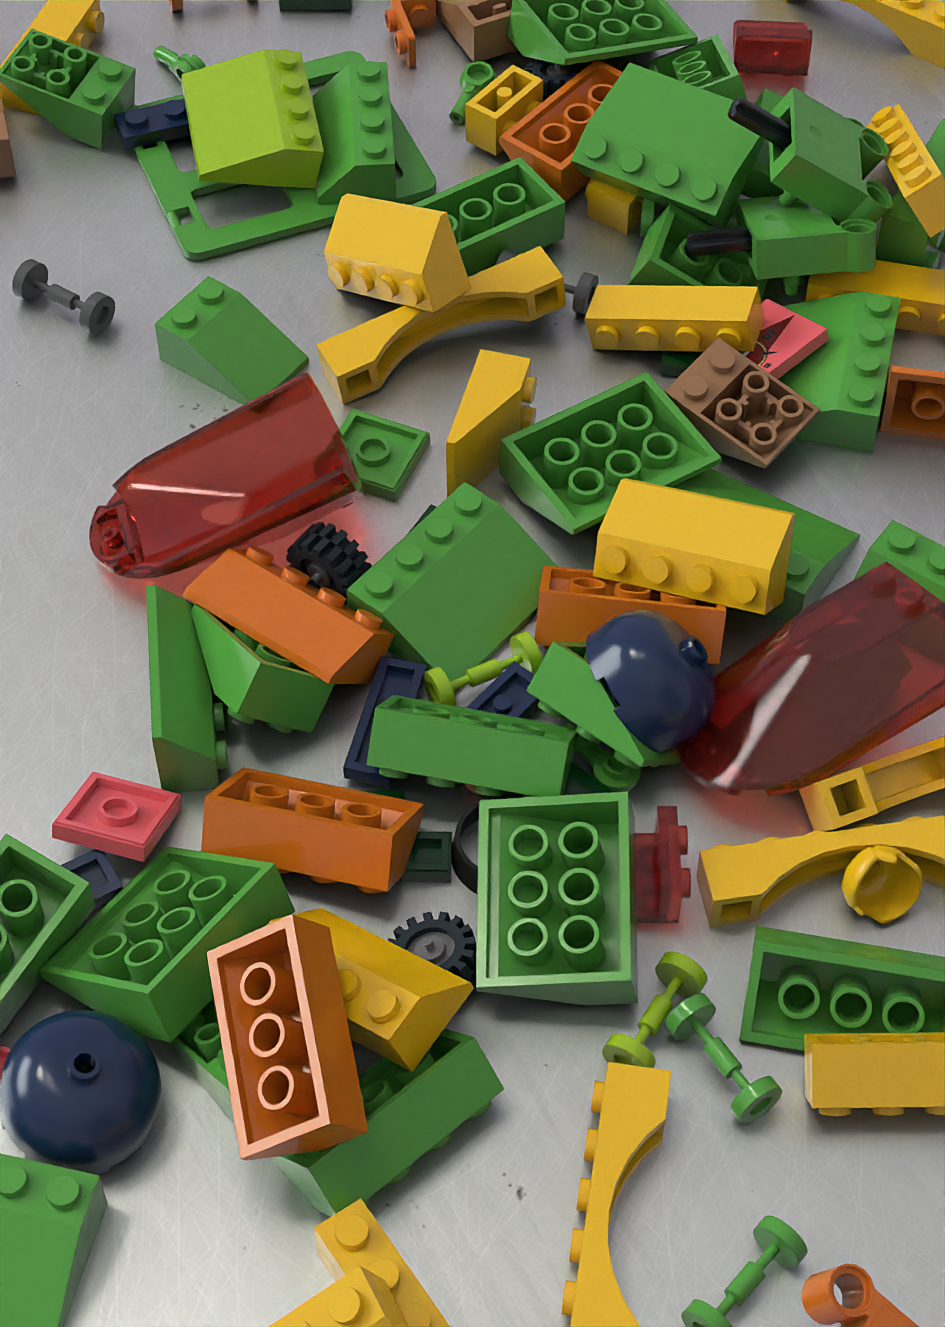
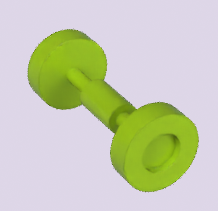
M527 631L514 635L510 639L512 657L500 662L497 659H492L465 670V676L453 681H449L447 675L440 667L425 671L423 673V680L430 701L457 706L453 690L468 684L473 688L495 679L502 674V670L507 669L513 662L518 663L535 675L543 660L537 643Z
M670 951L663 954L655 967V972L659 980L667 987L662 995H656L637 1024L640 1030L635 1038L618 1033L611 1035L602 1049L603 1057L607 1063L614 1062L654 1068L656 1064L655 1058L651 1051L643 1044L648 1036L656 1035L673 1008L671 1000L675 993L685 997L701 993L708 978L704 969L696 961L678 952Z

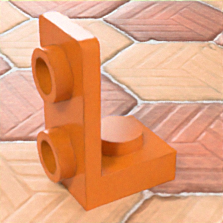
M389 0L390 9L385 10L384 13L387 30L389 33L394 32L397 54L404 55L408 67H415L416 39L413 29L436 25V0Z

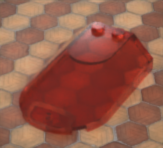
M303 373L152 453L131 467L112 485L116 492L106 506H97L90 524L89 541L95 557L110 572L127 578H155L216 560L229 548L247 550L249 545L258 547L277 541L340 508L351 505L355 500L366 494L347 443L319 388L309 373Z
M886 561L811 604L713 677L716 689L713 713L701 732L677 748L682 765L700 784L724 794L738 796L741 790L766 789L768 796L784 794L822 780L945 706V603Z

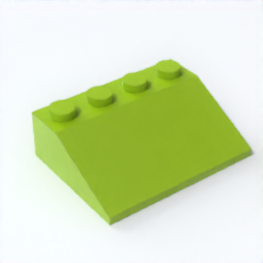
M262 49L182 74L181 83L199 181L315 189L324 150L301 52H293L287 49Z

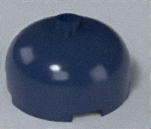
M641 609L621 613L587 636L586 654L595 681L606 680L610 695L619 705V707L613 710L614 713L642 744L660 754L666 749L672 751L680 747L704 729L714 710L716 689L713 674L707 662V652L695 636H690L681 625L670 617L656 611Z
M74 1010L62 1012L45 1018L32 1026L18 1039L10 1050L0 1076V1122L3 1130H6L13 1143L25 1154V1159L95 1175L108 1172L111 1166L120 1163L137 1149L140 1150L153 1130L161 1100L160 1071L156 1058L147 1042L135 1029L124 1021L97 1011ZM79 1066H90L89 1073H80Z

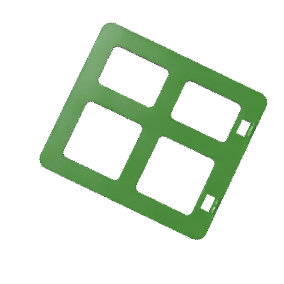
M346 51L304 62L308 84L313 86L328 82L347 64L366 62V60L358 52ZM180 94L173 97L130 107L124 110L123 112L129 111L134 108H144L148 106L162 104L170 100L184 99V95ZM390 102L395 167L401 175L400 178L396 179L397 200L390 202L406 204L432 196L436 191V178ZM165 141L155 143L156 147L144 149L143 146L133 148L155 197L174 231V236L184 256L191 260L208 259L333 224L339 203L318 204L316 189L282 187L292 207L212 229L205 224L193 198L241 184L199 181L197 169L181 172ZM190 214L193 222L181 225L178 217Z

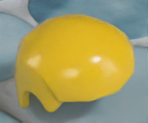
M876 845L873 848L868 847L861 851L849 863L845 870L841 889L847 904L860 916L866 915L881 924H885L907 913L917 902L924 883L921 869L904 853L894 847Z

